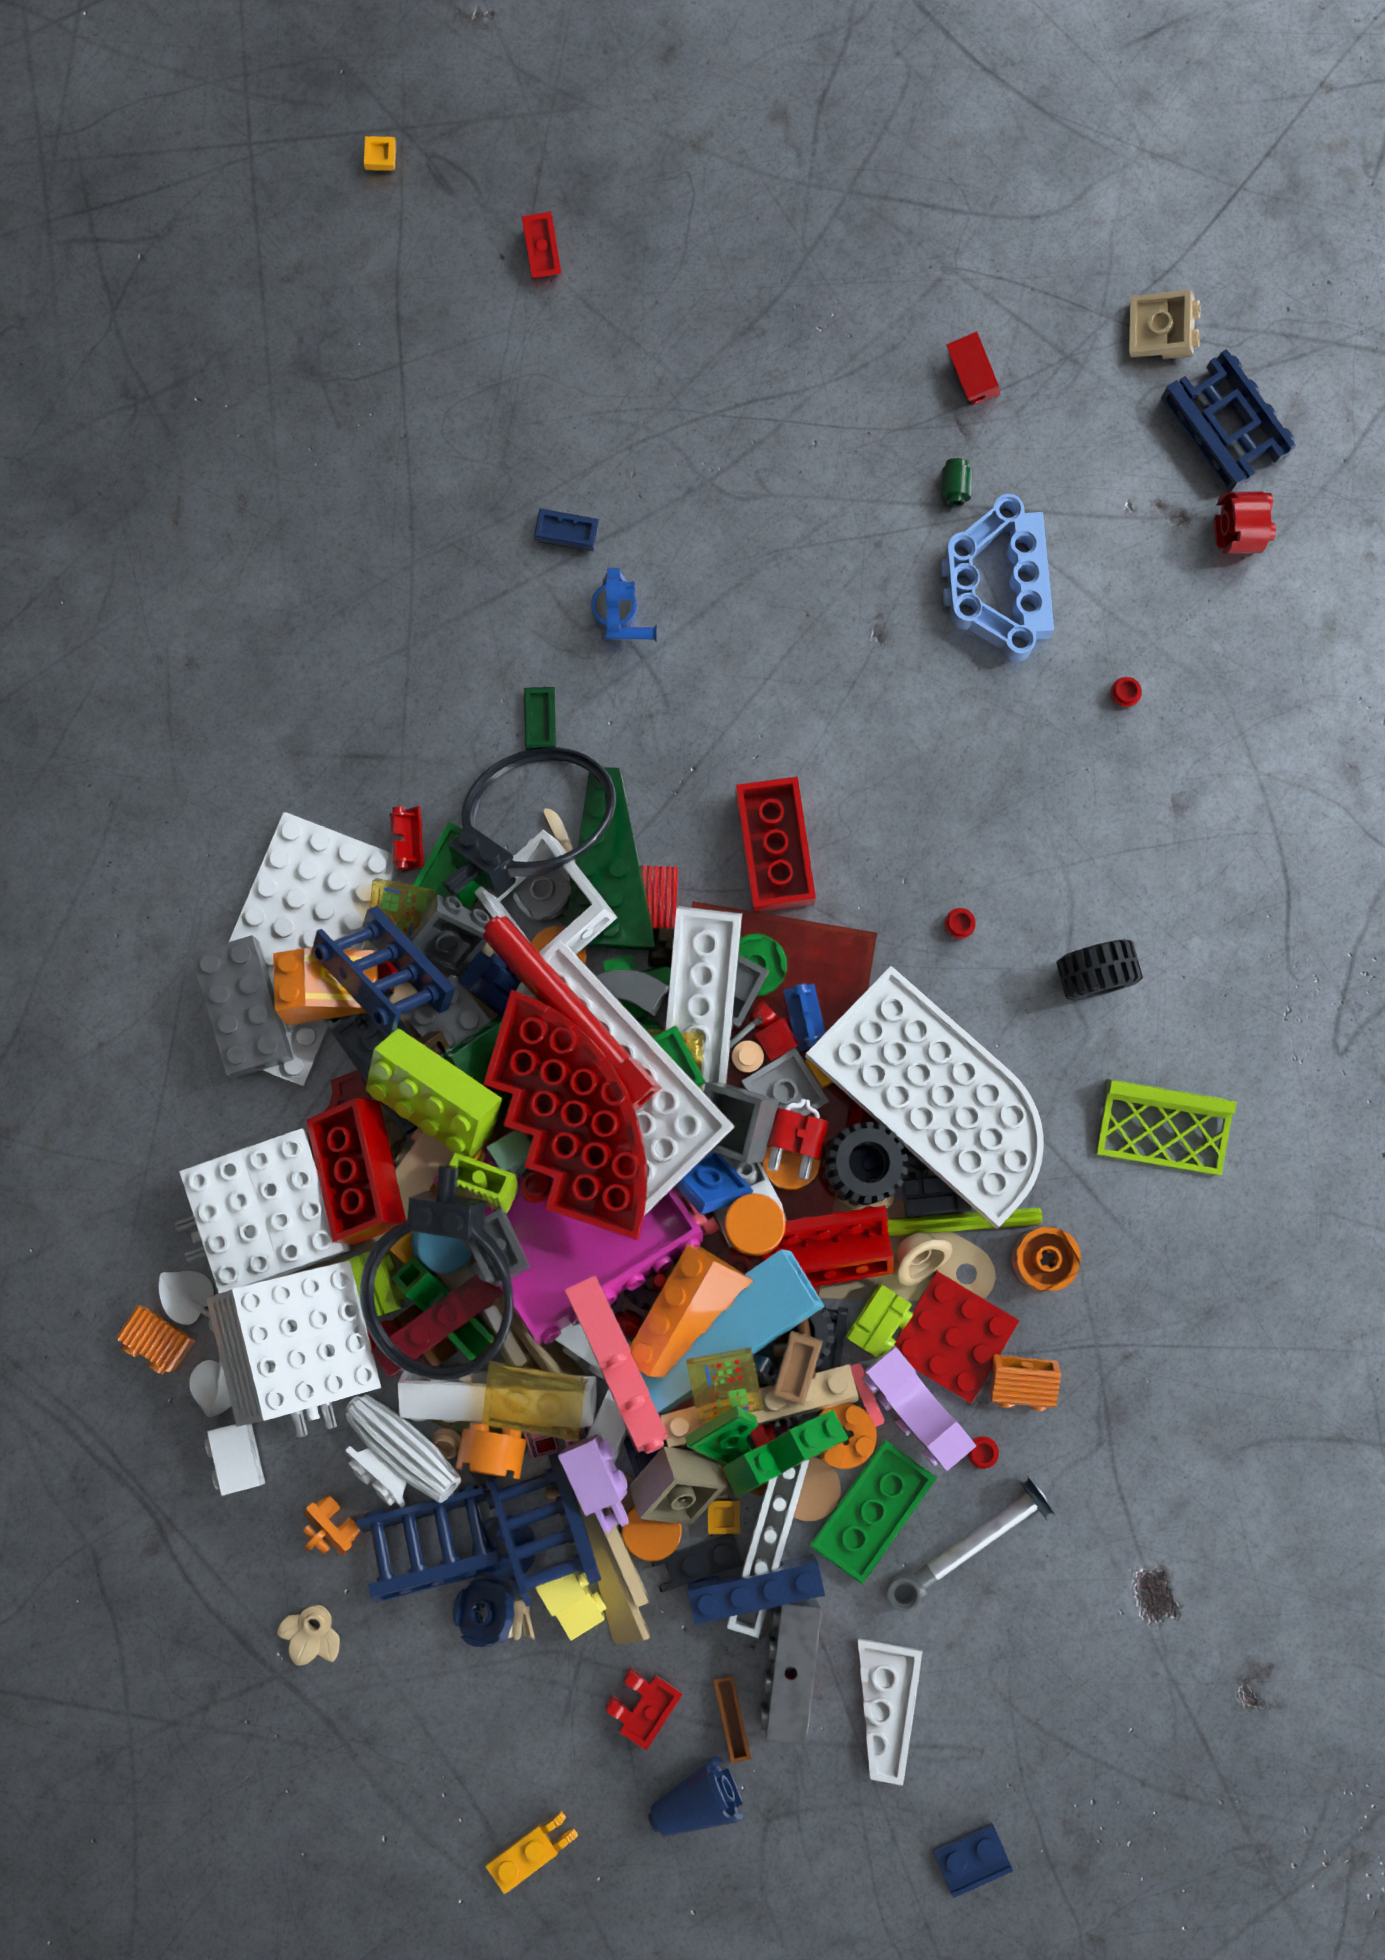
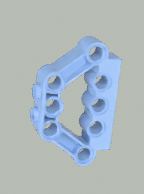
M1004 494L997 498L993 508L969 529L951 537L945 551V558L940 560L941 576L947 579V588H943L944 606H949L951 622L956 627L964 630L969 629L1001 649L1007 659L1020 662L1030 655L1036 640L1050 639L1054 632L1043 512L1025 513L1023 502L1019 497L1014 494ZM1008 509L1013 513L1014 517L1005 518L1001 515L1000 510ZM1008 531L1011 533V540L1006 554L1014 565L1009 584L1017 597L1012 607V614L1015 620L1019 622V625L981 602V599L975 595L980 574L978 569L973 566V559L1004 532ZM1023 543L1027 545L1029 551L1025 553L1020 552L1016 549L1015 544ZM963 547L968 551L969 555L959 556L955 553L954 549ZM1018 573H1028L1032 581L1024 582L1020 580ZM965 576L970 579L971 585L962 586L958 583L957 578ZM1030 602L1035 610L1031 612L1025 611L1020 603ZM964 605L969 606L973 609L974 614L966 616L961 613L959 608ZM1016 637L1023 639L1026 647H1015L1011 639Z

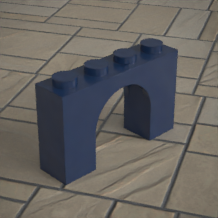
M814 1554L784 1560L782 1561L783 1566L760 1574L734 1579H720L719 1575L688 1583V1594L694 1623L700 1624L825 1596L818 1561Z

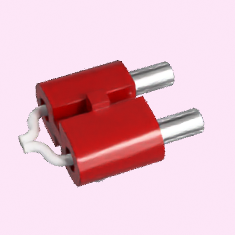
M801 1099L799 1103H791L785 1109L777 1108L767 1147L772 1148L767 1166L769 1170L778 1171L782 1152H790L802 1157L798 1177L808 1179L813 1159L820 1160L829 1122L819 1119L818 1111L810 1106L809 1100ZM805 1103L806 1109L813 1113L815 1117L804 1116L801 1113L790 1111V1109L800 1108Z

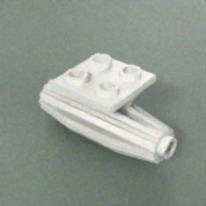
M364 1395L363 1397L356 1396L348 1403L345 1409L348 1412L345 1419L368 1447L356 1452L349 1446L345 1450L351 1459L348 1465L365 1485L372 1482L371 1485L377 1491L376 1494L387 1505L391 1506L395 1503L400 1508L406 1505L402 1498L406 1483L438 1503H442L453 1494L461 1482V1477L440 1450L406 1419L400 1418V1414L369 1395Z

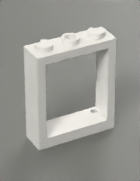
M542 830L534 839L530 838L527 845L516 855H513L514 858L512 860L521 862L541 861L548 859L552 854L557 857L567 852L556 838ZM573 860L563 865V867L592 905L539 952L541 956L558 939L562 940L576 955L617 918ZM516 877L515 884L499 898H496L483 887H479L474 892L492 917L498 916L501 918L507 916L525 936L500 901L527 877Z

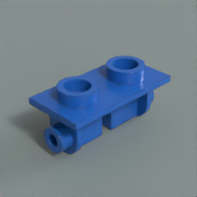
M799 984L792 989L783 990L792 1031L800 1044L796 1047L798 1052L811 1049L825 1034L815 985Z

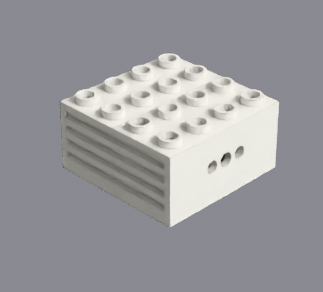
M304 1128L179 1171L193 1215L175 1221V1226H179L176 1227V1230L180 1232L194 1226L198 1227V1231L192 1232L191 1237L194 1243L202 1241L203 1246L186 1251L185 1257L196 1254L186 1258L187 1262H192L207 1256L219 1294L231 1289L284 1277L352 1252L350 1244L332 1242L309 1131Z
M350 1261L231 1289L206 1298L237 1427L291 1413L296 1437H304L308 1432L302 1410L306 1409L308 1421L320 1418L317 1406L320 1405L326 1429H332L337 1426L332 1401L381 1388Z

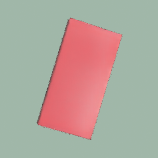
M855 1362L850 1364L854 1382L866 1412L872 1418L875 1427L883 1424L885 1420L875 1396L861 1379L865 1376L861 1363Z

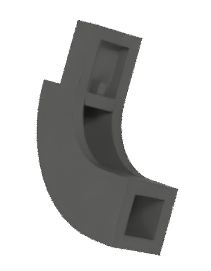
M614 970L596 976L619 1002L637 1005L653 1016H656L669 995V987L642 972Z

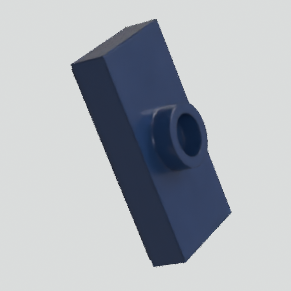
M539 508L534 541L594 551L600 522L596 518Z

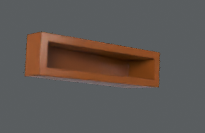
M728 1676L713 1680L731 1764L750 1760L752 1758L734 1677Z

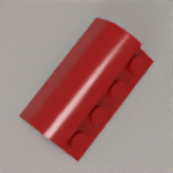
M868 1206L860 1210L838 1211L829 1215L802 1217L798 1220L786 1221L785 1232L778 1246L771 1252L760 1256L762 1263L780 1250L791 1251L813 1287L894 1274V1256L888 1235L886 1206Z

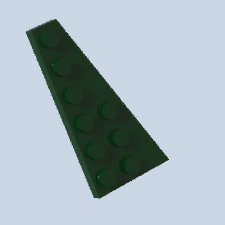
M603 767L611 777L615 788L616 805L614 814L602 836L590 848L576 857L575 863L617 918L585 947L658 951L646 898L647 894L639 854L634 838L633 824L631 823L628 808L629 804L623 774L620 768ZM590 772L588 774L578 846L594 834L601 824L605 813L606 800L604 790L599 781ZM574 880L572 881L566 928L592 905Z

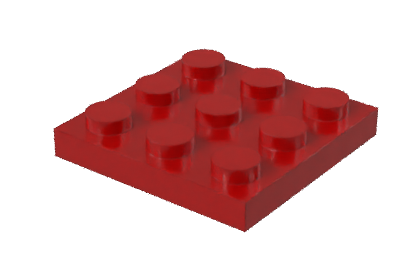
M936 1271L914 1307L911 1319L905 1328L900 1331L893 1346H896L916 1371L972 1404L992 1370L994 1355L1000 1356L1020 1320Z

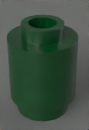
M952 458L947 460L942 468L940 497L949 506H962L971 499L972 468L968 460Z

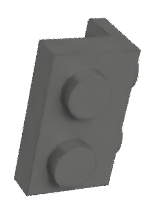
M500 1208L486 1216L483 1229L495 1240L502 1250L509 1267L511 1279L530 1269L531 1266L506 1212ZM471 1236L470 1240L462 1239L466 1249L470 1253L473 1252L477 1263L474 1264V1268L479 1278L483 1282L487 1281L496 1287L502 1285L494 1263L487 1253L475 1242L476 1239Z

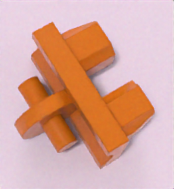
M330 1495L320 1500L316 1505L312 1502L303 1512L308 1521L319 1531L317 1533L310 1525L302 1530L310 1539L304 1548L309 1552L316 1546L324 1555L331 1549L323 1540L325 1538L343 1556L352 1547L351 1542L356 1538L360 1529L351 1518H348L339 1528L329 1520L340 1509L338 1503Z

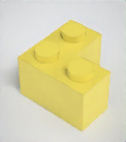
M576 1572L535 1587L552 1616L556 1615L570 1641L605 1620L603 1611L607 1609V1606L598 1592L592 1594L588 1587L589 1582L585 1573L579 1575Z

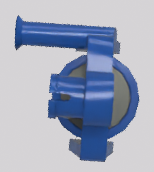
M607 568V573L602 580V586L593 594L591 601L593 620L603 630L602 639L654 640L657 643V624L654 627H631L637 616L635 581L627 582L620 568Z

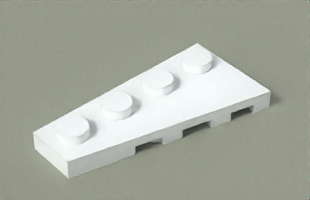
M859 1638L858 1649L860 1653L870 1779L903 1786L923 1650Z

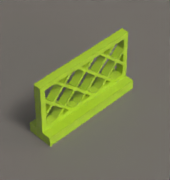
M1107 1078L1105 1086L1106 1097L1096 1154L1222 1175L1232 1115L1236 1112V1101ZM1113 1099L1125 1101L1132 1110L1130 1114L1118 1122L1111 1114ZM1132 1103L1143 1104V1105H1141L1140 1107H1138L1137 1109H1135V1107L1132 1105ZM1149 1106H1155L1163 1118L1148 1127L1139 1113ZM1163 1108L1172 1109L1173 1111L1166 1114ZM1180 1111L1188 1112L1194 1121L1192 1125L1182 1132H1179L1170 1120ZM1194 1113L1204 1116L1198 1120ZM1136 1116L1145 1130L1130 1140L1121 1128V1125ZM1212 1116L1223 1118L1221 1131L1211 1138L1201 1124ZM1109 1119H1111V1121L1114 1124L1110 1128H1108ZM1167 1121L1176 1136L1161 1145L1152 1131ZM1198 1127L1207 1141L1192 1151L1183 1136ZM1118 1129L1127 1143L1117 1150L1106 1149L1107 1135ZM1148 1134L1158 1148L1147 1156L1141 1155L1133 1144ZM1220 1138L1219 1145L1217 1147L1214 1142ZM1180 1140L1189 1154L1179 1161L1171 1160L1165 1149ZM1211 1145L1217 1153L1215 1167L1202 1165L1196 1154ZM1130 1147L1134 1153L1123 1151ZM1161 1152V1153L1163 1154V1156L1165 1157V1159H1164V1158H1158V1157H1155V1156L1158 1155V1154ZM1193 1158L1196 1164L1187 1163L1186 1161Z

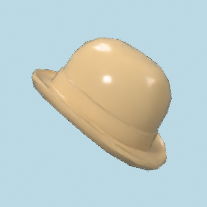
M922 1232L914 1233L905 1238L899 1245L897 1252L899 1262L897 1277L900 1284L906 1286L915 1285L933 1275L950 1259L953 1251L952 1244L949 1241L935 1239L933 1236Z

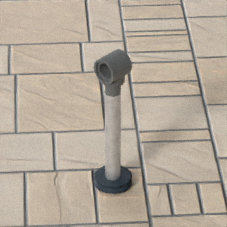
M1029 1477L1026 1482H1020L1026 1491V1494L915 1573L910 1569L905 1574H898L892 1577L886 1587L890 1604L899 1611L914 1609L918 1605L919 1600L928 1594L925 1590L1032 1513L1039 1510L1045 1519L1048 1514H1054L1047 1503L1044 1493L1034 1485ZM900 1585H908L912 1588L911 1597L905 1601L898 1600L894 1596L896 1588Z

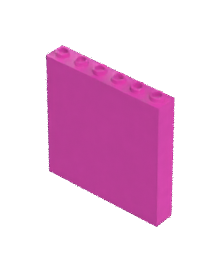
M487 1145L486 1147H484L483 1153H485V1160L483 1163L495 1167V1165L490 1159L487 1150V1147L489 1145ZM438 1176L433 1178L436 1187L438 1185ZM549 1176L553 1184L554 1177ZM518 1177L516 1179L519 1189L507 1213V1217L531 1268L511 1279L514 1298L513 1309L536 1346L541 1342L549 1343L555 1340L565 1327L570 1324L573 1326L579 1324L566 1296L565 1289L596 1276L610 1305L617 1299V1295L628 1289L631 1291L642 1285L645 1277L655 1271L656 1273H661L673 1264L672 1260L682 1255L688 1244L700 1247V1243L703 1242L702 1230L673 1188L644 1216L639 1240H635L546 1210L548 1199L538 1204L526 1201L520 1191V1183L523 1178ZM490 1207L485 1208V1217L497 1210H491Z

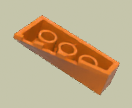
M688 1244L630 1345L631 1355L638 1369L649 1377L663 1378L691 1349V1345L701 1334L707 1332L712 1326L711 1323L724 1310H727L735 1302L734 1299L743 1289H747L754 1280L702 1247Z

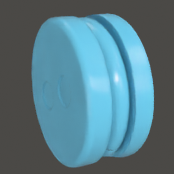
M414 1231L412 1233V1253L431 1271L441 1274L453 1273L464 1267L472 1256V1253L464 1246L462 1239Z

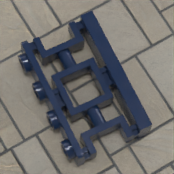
M1226 349L1217 358L1214 357L1209 361L1206 368L1212 375L1211 378L1194 388L1185 376L1179 382L1176 380L1168 385L1161 399L1227 492H1234L1244 482L1251 480L1255 474L1248 463L1267 452L1276 464L1282 458L1288 457L1296 445L1292 433L1287 428H1283L1278 421L1274 408L1270 404H1266L1260 396L1256 383L1248 379L1242 371V365L1238 358L1231 355ZM1226 379L1234 391L1222 398L1215 386ZM1204 394L1212 405L1200 413L1192 401ZM1230 404H1233L1247 425L1231 436H1228L1214 415ZM1260 426L1269 440L1257 447L1249 434L1256 431ZM1239 442L1247 454L1235 462L1227 448Z

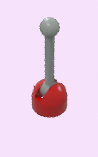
M763 1000L752 1009V1022L730 1040L729 1050L754 1027H768L779 1019Z

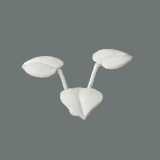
M196 1271L163 1272L159 1277L160 1300L165 1312L173 1321L182 1325H191L197 1321L200 1313L210 1318L209 1311L205 1309L208 1307L206 1298L214 1296L213 1284L209 1278ZM210 1318V1319H209V1327H210L211 1331L214 1333L213 1326H212V1322H211V1318ZM220 1355L219 1363L213 1360H206L198 1364L190 1376V1391L207 1417H214L232 1406Z

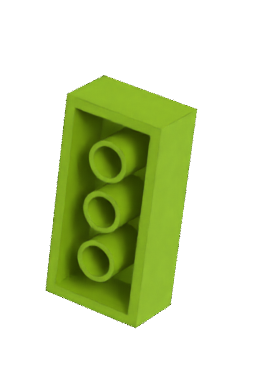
M399 1028L373 1051L365 1091L370 1093L374 1099L389 1106L400 1117L418 1126L425 1134L444 1144L454 1154L458 1153L472 1158L491 1139L502 1101L501 1097Z

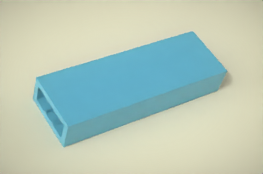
M780 1250L745 1275L754 1281L747 1289H743L734 1299L735 1302L711 1323L712 1326L707 1332L701 1334L691 1345V1349L663 1378L649 1377L640 1371L658 1413H668L708 1386L705 1366H708L712 1383L721 1377L718 1375L719 1371H723L724 1375L727 1373V1370L739 1365H735L734 1360L739 1359L740 1363H742L825 1307L791 1251ZM730 1361L731 1366H726L725 1362ZM721 1363L722 1367L717 1368L716 1364Z

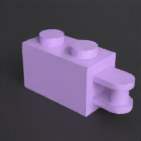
M598 1433L566 1447L558 1457L585 1516L595 1512L605 1533L611 1532L612 1527L618 1524L621 1526L627 1525L628 1517L621 1503V1500L627 1494V1480L621 1470L617 1471L612 1460L614 1453L610 1443L607 1440H603L601 1434ZM611 1505L614 1512L607 1514L605 1508Z

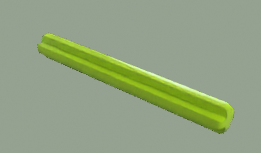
M1038 1207L1016 1209L999 1228L1039 1225L1042 1223V1211ZM978 1212L888 1219L889 1236L912 1235L920 1232L939 1233L995 1228Z

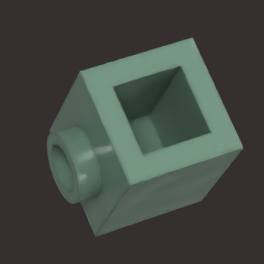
M515 1130L487 1147L490 1159L495 1167L516 1174V1178H523L528 1173L534 1171L525 1168L533 1140L532 1135L526 1137L524 1132Z

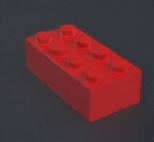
M798 776L737 784L735 797L752 913L814 905L816 894Z
M354 1098L306 1119L332 1242L358 1244L386 1233L393 1227L403 1223L406 1220L380 1101Z

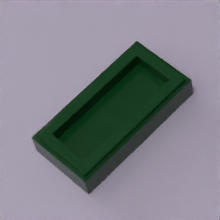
M555 687L524 688L526 750L556 747Z

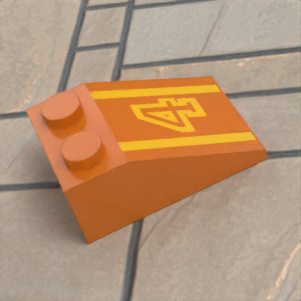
M312 948L273 953L275 1012L287 1026L367 1013L321 963L316 961L311 953ZM346 949L343 952L352 961H356L374 953L375 950ZM377 965L363 971L372 982L378 981Z

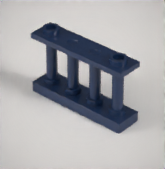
M378 906L367 909L362 929L333 941L323 929L316 931L311 951L316 961L321 963L370 1015L374 1023L381 1027L388 1036L397 1029L401 1014L422 1004H430L439 1014L449 1010L456 988ZM367 940L379 950L356 961H352L343 952V950ZM385 961L390 962L398 970V972L375 982H372L363 973V971ZM405 982L410 983L418 991V993L394 1004L382 993Z
M561 1452L548 1455L551 1468L546 1469L547 1473L505 1488L498 1489L493 1475L486 1477L490 1489L484 1491L490 1510L496 1509L515 1577L510 1578V1583L515 1597L521 1596L526 1607L533 1605L529 1589L578 1572L579 1575L585 1573L589 1584L602 1580L574 1490L558 1457ZM550 1485L552 1488L558 1486L560 1496L555 1497L554 1502L507 1518L503 1506L504 1501ZM560 1514V1516L567 1515L569 1525L564 1526V1530L517 1547L515 1546L511 1533L512 1530ZM569 1543V1545L576 1544L579 1554L573 1555L572 1560L524 1577L520 1563L521 1559Z
M470 1485L459 1489L458 1494L449 1496L442 1503L431 1500L386 1513L383 1510H375L366 1513L365 1518L356 1520L357 1526L363 1533L371 1531L379 1577L376 1578L377 1582L368 1584L371 1598L376 1603L504 1570L499 1553L487 1548L478 1505L480 1502L487 1501L484 1493L485 1489L483 1487L478 1488L477 1485ZM466 1506L475 1551L472 1553V1557L460 1560L455 1555L447 1511ZM434 1515L443 1560L440 1561L441 1565L428 1568L423 1562L415 1520ZM403 1523L411 1568L408 1570L409 1574L396 1577V1574H393L384 1528Z

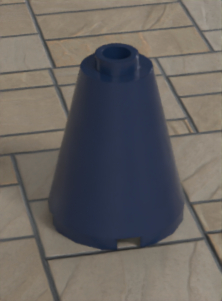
M714 1756L708 1759L651 1805V1813L648 1814L652 1829L656 1833L660 1832L663 1836H670L733 1824L743 1819L744 1812L738 1814L737 1809L738 1806L743 1804L739 1789L730 1770L727 1768L722 1771L718 1763L722 1762L721 1758Z

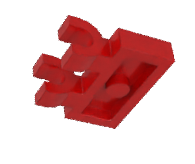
M630 1667L623 1678L625 1680L624 1684L640 1693V1698L631 1710L612 1695L605 1708L608 1714L623 1722L619 1728V1733L647 1751L683 1693L657 1674H654L649 1682Z

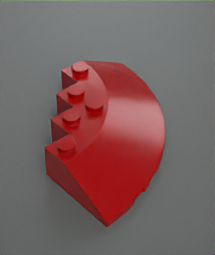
M511 990L484 1085L513 1094L504 1126L533 1135L525 1168L554 1177L545 1209L639 1240L645 1214L647 1163L637 1114L625 1085L608 1058L581 1028L559 1011L543 1002Z

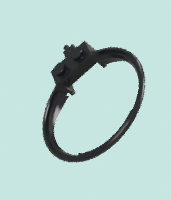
M560 747L535 748L521 751L493 764L477 778L465 797L461 813L463 832L448 844L455 867L458 870L442 882L443 886L450 895L454 896L470 882L474 881L496 898H499L515 884L516 877L543 875L572 861L590 848L602 836L610 824L616 805V793L611 777L602 765L590 756L579 751ZM557 760L573 763L593 774L601 784L605 794L606 806L603 819L598 829L587 841L563 855L541 861L512 860L514 857L511 853L476 829L477 810L484 792L497 778L511 769L536 761Z
M452 1165L439 1166L437 1193L424 1191L409 1198L408 1219L385 1233L374 1245L365 1262L360 1282V1303L363 1318L377 1346L400 1368L416 1376L433 1380L461 1378L485 1366L494 1358L504 1344L513 1316V1286L506 1258L495 1240L483 1229L486 1200L457 1196L459 1168ZM412 1231L463 1240H470L471 1236L476 1239L475 1242L487 1253L498 1271L504 1293V1312L500 1328L488 1348L467 1363L451 1367H438L416 1361L402 1352L391 1341L379 1321L374 1302V1283L378 1267L390 1248Z

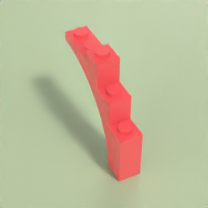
M596 1276L565 1289L566 1296L604 1376L635 1451H638V1453L643 1451L648 1454L660 1449L665 1445L663 1441L668 1439L667 1431L650 1398L649 1390L631 1355L630 1347Z

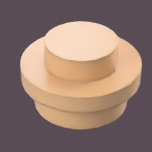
M753 1041L740 1042L733 1050V1064L742 1072H754L763 1063V1050Z
M452 1429L437 1430L432 1437V1443L446 1459H452L458 1455L461 1441L460 1435Z

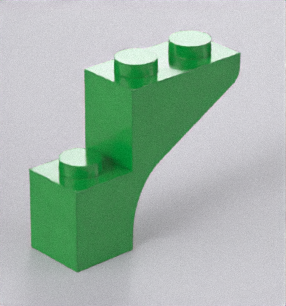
M413 1256L391 1278L404 1295L423 1312L451 1293L441 1279L433 1271L426 1268L416 1256ZM475 1316L448 1336V1338L471 1361L488 1348L495 1336L479 1317Z
M830 1410L788 1430L767 1444L740 1456L722 1467L736 1497H739L846 1441L848 1437L834 1410Z

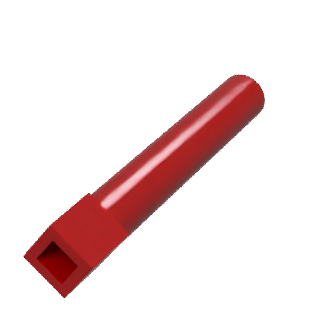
M495 916L485 924L483 939L537 1000L559 1011L581 1028L597 1044L625 1085L635 1110H639L662 1087L637 1059L632 1058L507 916L501 918Z

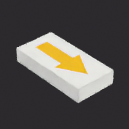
M494 1305L486 1309L480 1317L490 1332L496 1336L503 1317L497 1306ZM509 1330L500 1352L511 1372H514L521 1368L527 1359Z

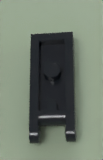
M725 1534L675 1551L667 1558L659 1561H650L652 1567L665 1564L670 1581L658 1586L660 1592H665L743 1565L733 1534Z

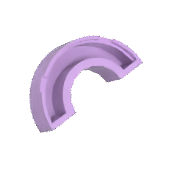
M892 1346L864 1370L865 1376L861 1378L873 1393L879 1392L875 1398L887 1412L892 1408L899 1418L895 1420V1423L904 1434L908 1436L910 1433H913L926 1448L922 1453L934 1467L940 1464L948 1471L976 1447V1444L959 1423L943 1408L923 1384L914 1368L896 1346Z

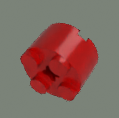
M1263 491L1223 492L1220 495L1216 506H1222L1220 515L1214 516V535L1217 547L1224 548L1221 553H1262L1267 547L1268 541H1274L1276 537V525L1274 522H1271L1272 494L1264 493Z

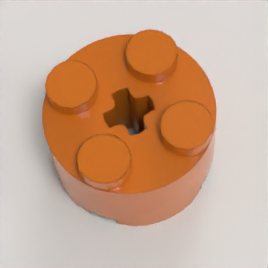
M1040 1227L1024 1233L1017 1240L1011 1253L1012 1267L1017 1278L1028 1288L1043 1292L1060 1290L1072 1283L1078 1273L1081 1262V1252L1075 1239L1069 1233L1055 1227ZM1042 1252L1052 1255V1259L1049 1260L1050 1267L1047 1264L1042 1265L1040 1263V1259L1043 1257Z
M845 1403L819 1411L814 1418L834 1410L843 1428L851 1431V1435L847 1436L846 1443L842 1442L818 1456L828 1465L840 1469L854 1468L865 1462L874 1452L877 1439L876 1428L869 1414L852 1403Z
M470 1423L469 1429L462 1430L456 1469L462 1470L463 1464H468L470 1472L506 1478L507 1472H514L513 1479L520 1480L527 1443L526 1439L521 1438V1431L502 1428L501 1434L489 1432L490 1428L488 1425Z

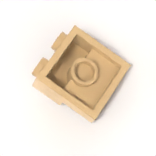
M1191 289L1131 296L1129 354L1131 358L1162 355L1163 360L1194 357V348L1200 347L1199 329H1194L1195 319H1200L1201 306L1200 301L1195 300Z

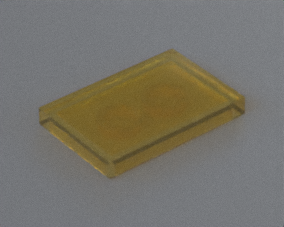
M490 1361L482 1424L578 1441L581 1432L587 1378Z

